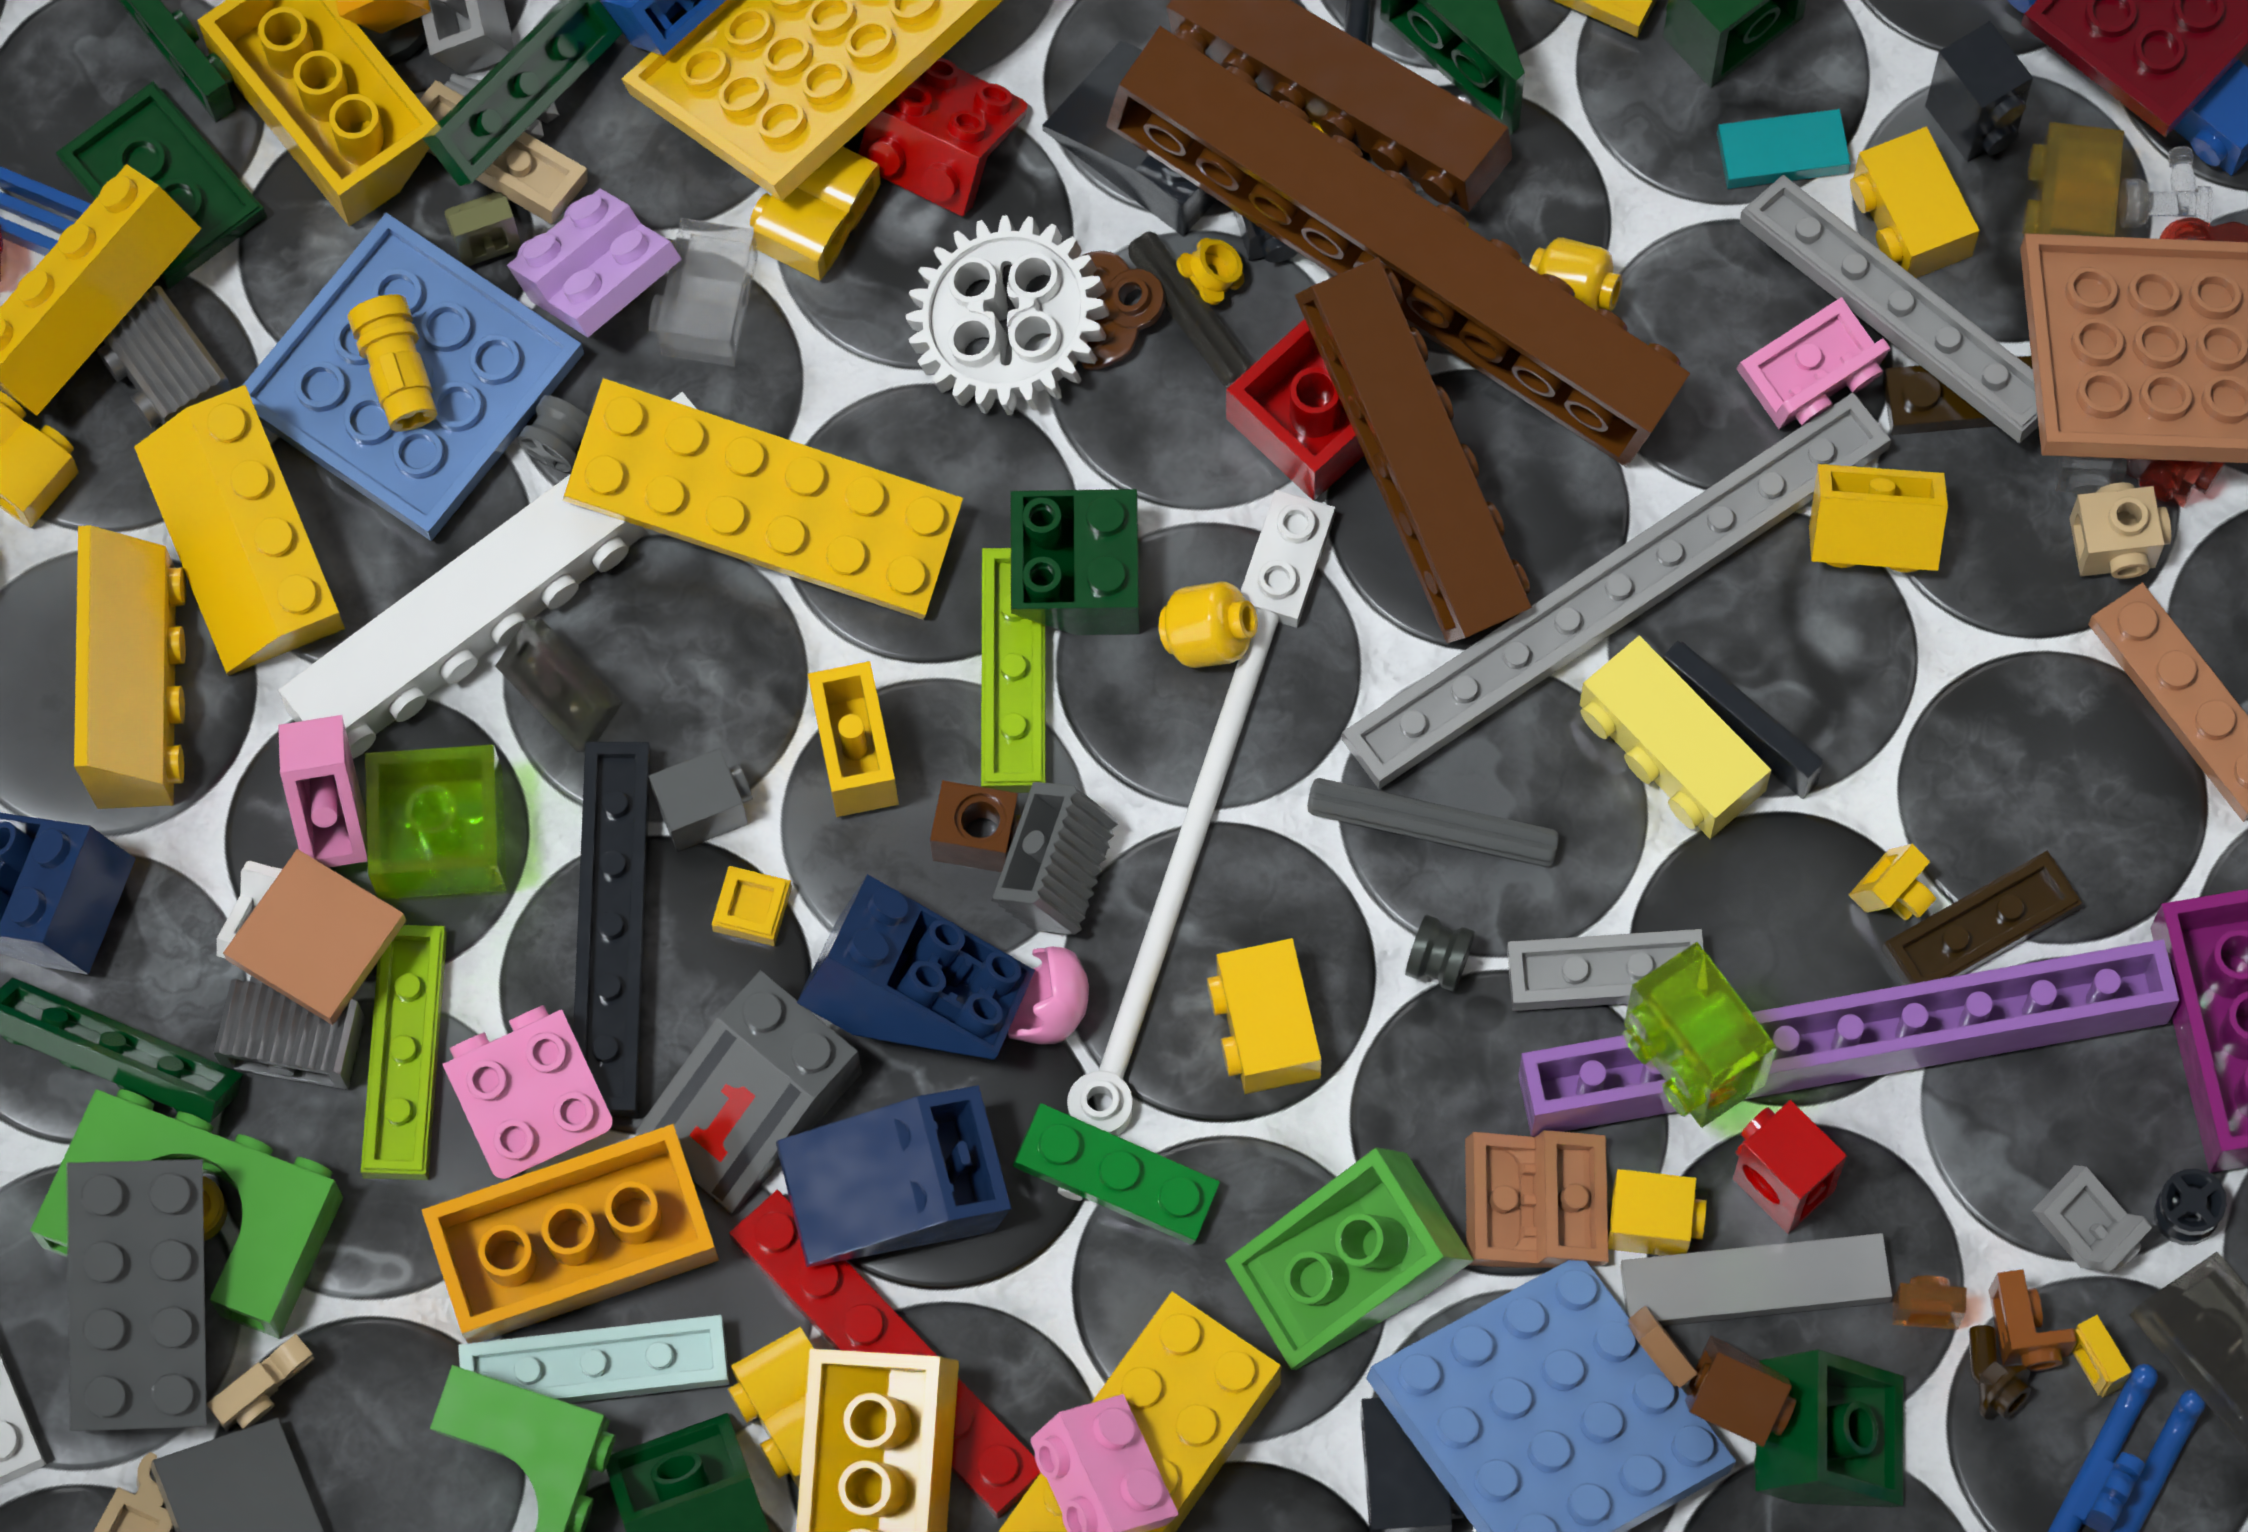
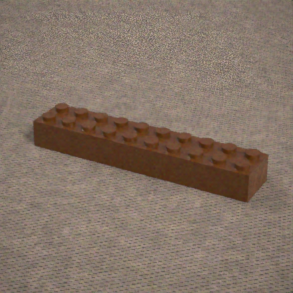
M1159 26L1119 83L1106 127L1333 276L1379 257L1383 268L1390 269L1400 284L1403 294V302L1400 304V307L1408 325L1415 327L1420 333L1627 468L1690 375V372L1680 366L1681 362L1673 352L1656 343L1647 345L1627 332V325L1612 312L1601 308L1594 310L1575 298L1573 289L1562 279L1551 274L1540 275L1523 264L1520 254L1510 245L1497 239L1488 241L1468 228L1469 223L1462 214L1443 204H1439L1436 207L1418 195L1415 186L1403 175L1392 170L1381 171L1363 159L1362 151L1348 139L1338 135H1333L1332 137L1326 135L1311 125L1308 115L1296 105L1287 101H1280L1278 103L1259 91L1255 80L1241 69L1233 66L1224 68L1205 55V50L1201 44L1194 38L1182 32L1172 34L1162 26Z

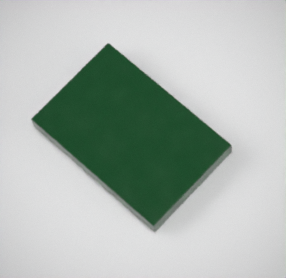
M154 81L55 152L62 166L92 201L99 196L103 186L110 179L116 177L127 164L158 184L202 228L160 275L159 279L168 289L172 288L267 217L263 206Z

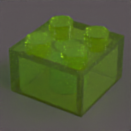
M494 744L365 753L368 876L379 899L506 891L503 770Z
M1695 942L1632 985L1624 1025L1627 1028L1623 1031L1624 1039L1641 1063L1647 1064L1652 1061L1664 1077L1666 1082L1662 1084L1663 1091L1671 1105L1681 1116L1685 1117L1691 1114L1699 1126L1703 1128L1766 1085L1777 1046L1698 942Z

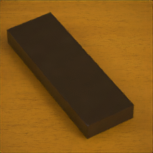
M2047 850L1887 940L1883 944L1882 951L1904 985L1964 975L2079 911L2082 901Z

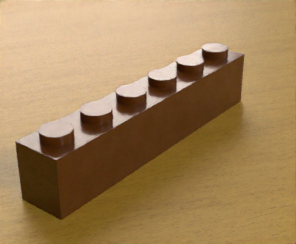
M1171 0L1166 6L1172 34L1182 32L1194 38L1204 48L1207 57L1224 68L1233 66L1241 69L1255 80L1258 89L1269 94L1273 100L1278 103L1280 101H1287L1296 105L1311 120L1320 124L1321 129L1326 135L1330 137L1338 135L1348 139L1357 147L1369 153L1372 160L1384 171L1392 170L1397 173H1403L1418 182L1428 196L1441 204L1452 202L1465 211L1470 212L1512 159L1508 126L1291 0Z
M1379 257L1295 294L1446 643L1467 638L1532 608L1527 598V594L1530 592L1527 575L1520 563L1515 559L1511 560L1501 538L1505 533L1502 518L1493 503L1490 501L1485 502L1476 478L1479 477V467L1471 449L1465 443L1460 444L1450 421L1454 418L1451 401L1440 385H1434L1425 364L1428 361L1426 344L1419 331L1413 326L1409 327L1400 307V304L1403 302V294L1394 273L1388 268L1384 269Z

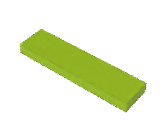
M982 548L981 787L1014 793H1029L1033 782L1046 783V625L1011 614V548Z
M403 925L377 962L361 1159V1174L364 1179L428 1180L447 944L445 926Z

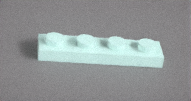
M722 1315L458 1345L460 1368L566 1403L729 1385Z

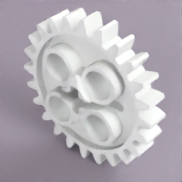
M1006 215L1001 218L998 232L990 233L985 223L980 220L977 221L976 226L977 238L969 241L965 235L956 231L954 239L958 247L957 250L950 253L940 247L934 249L941 263L938 270L920 267L919 273L928 284V288L912 289L909 292L915 305L921 308V310L906 314V320L911 328L920 331L909 338V343L916 353L923 354L918 363L925 374L935 373L933 382L940 392L944 393L953 388L952 395L959 405L964 406L975 395L977 406L982 413L987 414L995 399H999L1007 415H1013L1017 398L1024 397L1032 410H1037L1039 405L1038 392L1046 389L1055 399H1060L1062 396L1057 381L1065 377L1079 384L1082 380L1074 367L1078 360L1086 363L1096 362L1097 358L1087 345V342L1103 341L1106 339V334L1101 325L1094 321L1109 316V310L1104 301L1097 299V297L1106 292V288L1099 276H1092L1097 268L1090 255L1080 256L1082 249L1073 236L1061 243L1062 235L1056 225H1049L1039 236V228L1033 217H1027L1020 231H1015L1013 224ZM1006 265H1012L1007 282V293L1016 308L1009 312L1006 289L1003 284V268ZM1040 275L1051 276L1050 281L1042 290L1025 292L1026 286L1033 278ZM982 279L990 280L988 287L980 295L973 297L965 296L966 290L975 281ZM1007 318L1008 337L1012 347V362L1004 366L1008 337L999 321ZM1040 333L1051 334L1049 341L1041 349L1035 351L1025 350L1026 344L1033 336ZM981 337L989 338L988 345L979 354L964 355L965 349L970 342Z

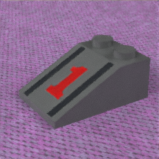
M760 970L715 1019L635 1131L636 1135L639 1136L673 1124L693 1183L729 1214L734 1216L781 1164L776 1147L777 1140L812 1130L862 1075L858 1051L808 1009L797 1004L795 998Z

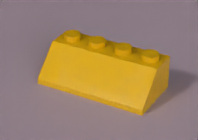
M225 0L197 19L209 54L214 52L222 60L234 79L233 84L349 227L401 191L430 149L422 138L437 124V121L360 27L354 22L339 17L336 0Z
M126 164L116 177L110 179L103 186L99 196L78 220L63 231L56 245L33 271L27 273L20 280L16 290L0 307V389L36 416L202 229L158 184Z
M246 385L185 408L134 446L227 676L345 629Z
M88 525L78 526L74 767L97 809L174 805V784L183 783L184 781L183 749L181 745H174V724H183L185 719L182 686H175V665L184 664L186 656L183 627H175L176 606L185 605L186 602L184 569L182 567L175 568L164 545Z
M810 1349L796 1532H947L959 1368L958 1360L938 1356Z

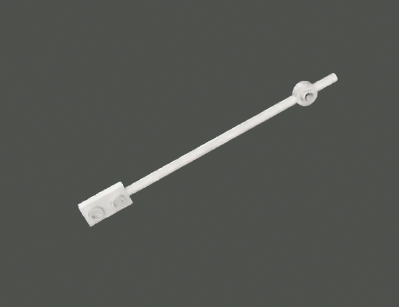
M1275 489L1240 591L1244 595L1245 600L1250 601L1256 610L1258 619L1256 635L1251 638L1250 646L1242 659L1238 660L1099 1071L1090 1072L1080 1077L1073 1084L1068 1095L1067 1105L1070 1116L1115 1136L1120 1135L1128 1127L1132 1118V1095L1123 1078L1278 622L1298 627L1335 518L1334 506ZM1103 1093L1111 1098L1112 1104L1106 1110L1096 1111L1088 1105V1100L1095 1094ZM1058 1188L1057 1192L1066 1198L1081 1201L1083 1198L1065 1189Z

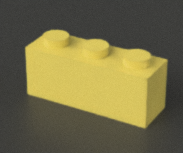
M1640 635L1583 683L1580 706L1583 708L1581 715L1586 724L1600 738L1607 739L1610 736L1626 752L1624 759L1627 765L1641 781L1646 784L1654 781L1670 798L1668 800L1670 809L1686 827L1694 829L1698 826L1711 839L1766 792L1771 769Z

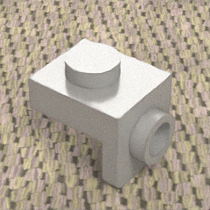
M2074 1165L2032 1210L2033 1214L2080 1268L2106 1272L2117 1270L2128 1264L2140 1251L2141 1244L2139 1241L2152 1228V1225L2144 1216L2127 1214L2086 1166Z

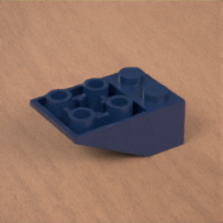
M0 813V954L40 967L89 975L136 858L89 825Z
M867 874L837 919L798 998L797 1004L855 1036L994 1060L1001 1049L1035 970Z
M979 1085L916 1096L789 1136L776 1142L806 1267L991 1233L995 1231L1011 1210Z

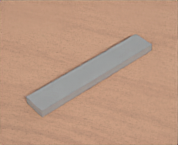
M1782 175L1741 211L1740 224L1838 300L1842 297L1853 313L2018 443H2021L2039 426L2033 369L1786 176Z

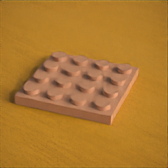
M2025 233L2020 252L2041 454L2044 456L2248 463V242Z

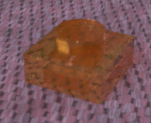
M1929 1275L1913 1277L1910 1279V1283H1900L1893 1299L1892 1325L1958 1330L1966 1314L1967 1287L1950 1286L1949 1279Z

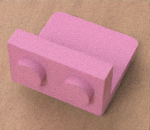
M544 1005L532 1009L510 1020L509 1023L513 1032L489 1042L484 1032L449 1048L454 1059L442 1064L488 1165L497 1178H510L605 1134L612 1126L611 1114L562 1009L550 1015Z

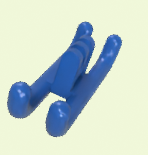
M2149 1364L2136 1366L2114 1403L2048 1532H2078L2082 1523L2098 1532H2140L2188 1437L2205 1409L2206 1399L2199 1390L2191 1389L2185 1391L2180 1396L2145 1463L2136 1456L2126 1452H2122L2117 1458L2158 1380L2157 1371L2153 1366Z

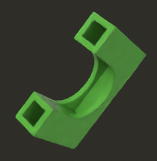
M96 1089L30 1229L41 1247L67 1257V1163L202 1159L203 1173L223 1179L239 1192L243 1215L237 1241L210 1301L221 1317L280 1339L344 1198L335 1180L331 1179L332 1171L315 1161L303 1157H297L294 1164L271 1156L273 1152L271 1147L246 1135L238 1134L235 1141L212 1133L214 1127L210 1123L192 1114L178 1112L175 1119L152 1111L155 1106L154 1103L134 1092L119 1089L117 1095L113 1096Z
M454 1365L451 1367L430 1427L431 1430L439 1435L505 1456L516 1462L528 1476L536 1494L538 1520L535 1532L585 1531L594 1503V1498L585 1496L593 1470L601 1473L605 1471L616 1438L615 1434L607 1432L610 1420L603 1414Z

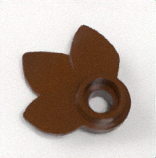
M1092 251L1081 255L1089 254L1097 270L1092 276H1099L1106 288V292L1097 297V299L1103 300L1109 310V316L1094 320L1101 325L1106 334V339L1103 341L1087 342L1097 360L1095 363L1081 361L1082 367L1085 370L1105 368L1128 356L1135 347L1139 331L1152 326L1159 320L1166 303L1165 289L1154 274L1143 269H1130L1119 255L1108 251ZM1137 289L1142 290V296L1136 304L1130 306L1124 304V300L1131 292Z

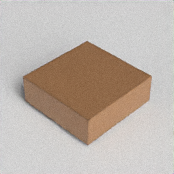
M1646 1305L1628 1319L1630 1323L1628 1327L1632 1330L1638 1343L1674 1387L1676 1385L1679 1388L1697 1375L1685 1354Z

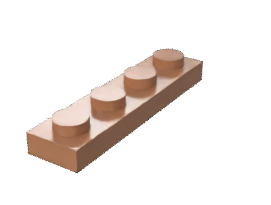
M2142 582L2092 615L2088 625L2244 822L2248 819V715Z

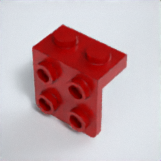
M939 58L866 124L858 154L879 164L880 177L963 217L974 206L987 157L1025 118L1028 105L1023 99L1011 94L1005 87L988 83L959 69L953 62Z

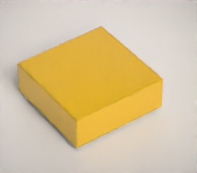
M729 866L711 924L713 932L775 946L792 890L791 880Z
M2095 1315L2076 1326L2075 1335L2077 1343L2072 1353L2097 1395H2101L2104 1398L2121 1389L2132 1371L2099 1316Z

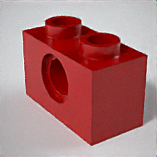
M1791 1100L1776 1113L1769 1107L1765 1108L1743 1129L1740 1135L1745 1140L1735 1152L1739 1159L1733 1176V1180L1787 1234L1796 1228L1835 1191L1847 1157Z

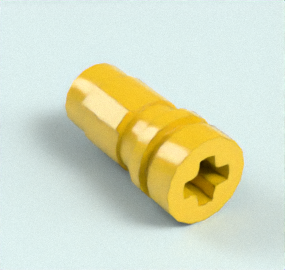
M389 294L368 299L350 310L347 317L353 336L357 340L356 345L360 357L368 359L372 382L380 406L385 411L390 429L403 432L429 424L438 414L431 395L433 391L421 354L417 352L415 347L419 336L415 324L412 323L413 318L406 297Z

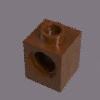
M942 780L930 837L933 861L1001 872L1021 817L1018 793ZM981 818L992 820L998 825L997 830L985 838L973 837L965 831L969 823Z

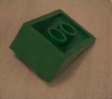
M1381 0L1380 19L1487 115L1508 126L1510 135L1519 128L1525 72L1497 0Z

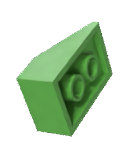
M1374 1148L1225 1260L1291 1370L1303 1367L1423 1299L1474 1261L1408 1154L1382 1148Z

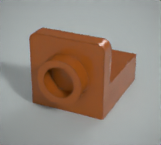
M2024 1269L1997 1273L1988 1291L2003 1366L2022 1363L2030 1372L2043 1371L2060 1366L2062 1358L2069 1356L2077 1343L2075 1330L2063 1329L2036 1333L2035 1328H2041L2043 1324L2041 1300L2037 1289H2027Z

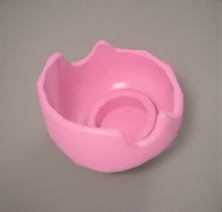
M1051 946L1037 948L1032 952V955L1039 958L1042 963L1038 967L1033 968L1035 972L1008 1031V1036L1011 1039L1036 1044H1056L1069 1037L1086 1014L1089 983L1080 960L1074 952L1066 948Z

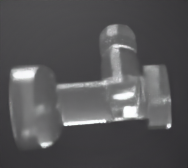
M2179 146L2168 152L2169 166L2172 168L2170 178L2171 192L2150 191L2147 183L2141 179H2123L2119 196V219L2122 228H2140L2147 222L2149 216L2194 217L2196 223L2210 224L2214 205L2213 190L2211 186H2198L2196 188V179L2192 168L2194 157L2191 148Z

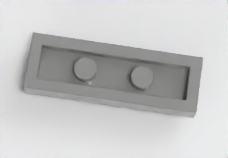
M1702 929L1510 941L1507 944L1512 1011L1706 998L1708 992Z

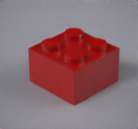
M1305 318L1226 389V419L1313 501L1364 456Z

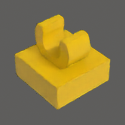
M1913 844L1889 849L1849 893V896L1866 913L1891 908L1903 920H1908L1912 914L1920 918L1936 900L1932 892L1916 880V877L1930 861Z

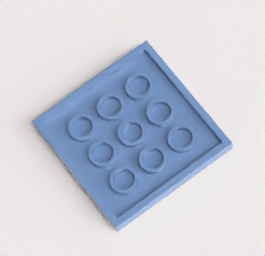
M385 213L243 385L247 387L262 426L432 541L535 415L536 406L544 395L550 396L583 356L584 351L580 342L388 213ZM389 294L402 295L407 299L413 318L412 323L415 324L419 336L415 347L417 352L421 354L433 391L431 395L438 414L429 424L403 432L390 429L385 411L380 406L372 382L368 359L360 357L356 345L357 340L353 336L347 317L350 310L368 299Z
M1568 1260L1372 1365L1366 1377L1367 1381L1477 1532H1626L1727 1475L1736 1462L1707 1421L1689 1413L1685 1402L1686 1393L1681 1387L1679 1388L1677 1385L1674 1387L1638 1343L1632 1330L1628 1327L1630 1324L1628 1322L1629 1317L1587 1261Z

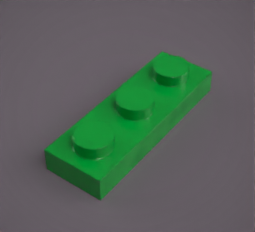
M1042 1103L1036 1108L1012 1167L1190 1245L1198 1237L1220 1183L1218 1180Z

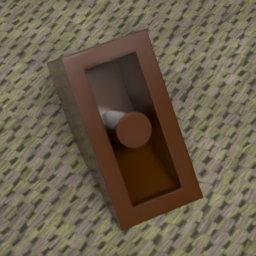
M1710 1335L1695 1367L1697 1375L1689 1380L1684 1390L1687 1395L1685 1402L1689 1413L1764 1447L1770 1432L1780 1436L1792 1415L1796 1404V1399L1788 1396L1792 1385L1783 1374Z

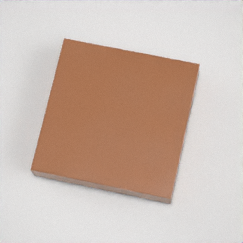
M297 849L227 946L223 955L228 962L331 1025H334L407 920L401 911Z

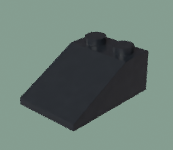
M1120 40L1042 125V130L1184 237L1217 199L1106 127L1118 85L1143 51Z

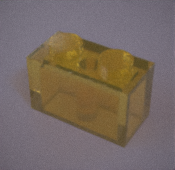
M2049 122L2044 143H2033L2031 148L2028 180L2039 182L2037 200L2027 199L2023 236H2025V233L2115 236L2124 130Z

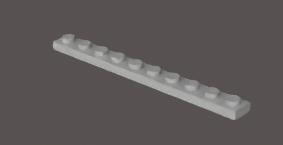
M1851 393L1532 605V608L1520 613L1342 732L1343 743L1377 788L1381 789L1812 501L1818 464L1863 467L1887 451L1891 439L1856 395Z

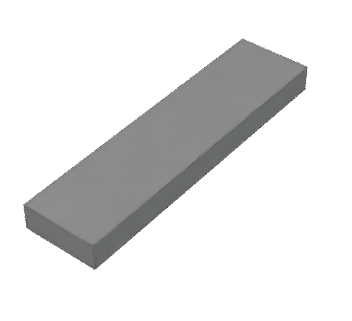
M1883 1233L1621 1260L1620 1264L1626 1315L1630 1318L1646 1305L1662 1326L1890 1303L1892 1299Z

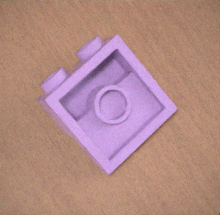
M600 188L594 194L587 195L570 204L565 211L564 218L548 232L524 242L518 251L517 257L507 266L532 303L584 336L589 337L682 259L671 241L642 225L628 204Z

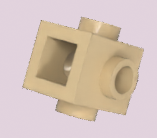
M2120 482L2106 485L2096 493L2079 494L2069 518L2080 577L2111 573L2112 577L2117 579L2141 576L2147 573L2150 568L2156 567L2164 545H2169L2171 542L2169 514L2166 507L2157 508L2153 486L2134 488V485L2131 483Z

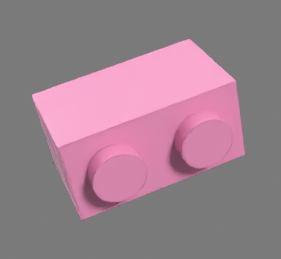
M337 715L278 725L280 775L299 850L328 868L367 862L366 813L343 716Z

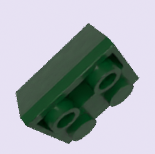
M1137 489L1010 491L1011 614L1074 635L1140 634Z

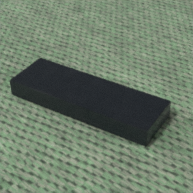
M1677 641L1663 655V660L1771 769V773L1801 799H1804L1819 781L1823 766L1822 758L1684 642L1680 643Z

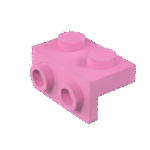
M1841 297L1741 361L1737 371L1778 429H1781L1795 419L1803 426L1833 405L1829 397L1844 387L1848 386L1850 391L1855 393L1877 379L1883 373L1879 365L1891 348L1884 338L1876 343L1873 342Z
M1124 1394L1059 1412L1031 1438L1036 1464L1042 1475L1049 1482L1062 1511L1063 1523L1067 1532H1146L1166 1526L1179 1515Z

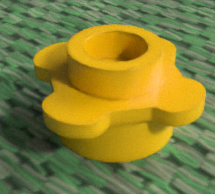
M1203 238L1197 243L1196 251L1192 254L1183 253L1177 259V268L1180 274L1187 277L1193 289L1199 292L1200 297L1208 304H1219L1224 299V293L1228 289L1237 290L1244 283L1242 260L1237 251L1225 241Z

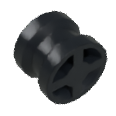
M2184 1169L2173 1174L2164 1184L2153 1209L2154 1220L2160 1233L2171 1242L2180 1245H2197L2207 1240L2216 1230L2218 1223L2224 1216L2227 1207L2226 1192L2220 1181L2209 1172L2200 1169ZM2185 1214L2197 1215L2199 1218L2197 1221L2196 1218H2188L2183 1216Z

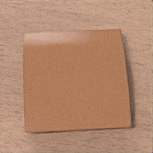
M1544 1130L1536 1137L1473 1132L1465 1138L1467 1250L1474 1260L1469 1265L1555 1268L1568 1260L1587 1261L1590 1266H1602L1609 1262L1606 1135Z

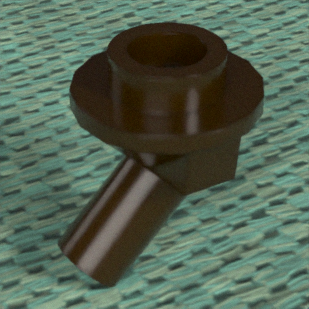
M1989 1325L1973 1326L1969 1329L1970 1370L1973 1380L1979 1386V1412L1986 1420L1992 1419L1999 1414L2004 1418H2008L2024 1404L2031 1392V1388L2026 1385L2030 1371L2025 1365L2001 1366L1998 1364L1996 1329Z

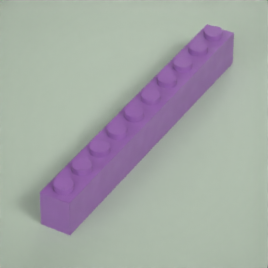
M2161 939L1526 1052L1521 1055L1518 1077L1531 1137H1536L1544 1130L1570 1131L2168 1024L2179 1002V997L2165 941Z

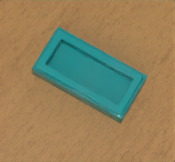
M1840 109L1718 124L1717 138L1727 189L1774 183L1782 175L1793 181L1849 173L1850 159Z

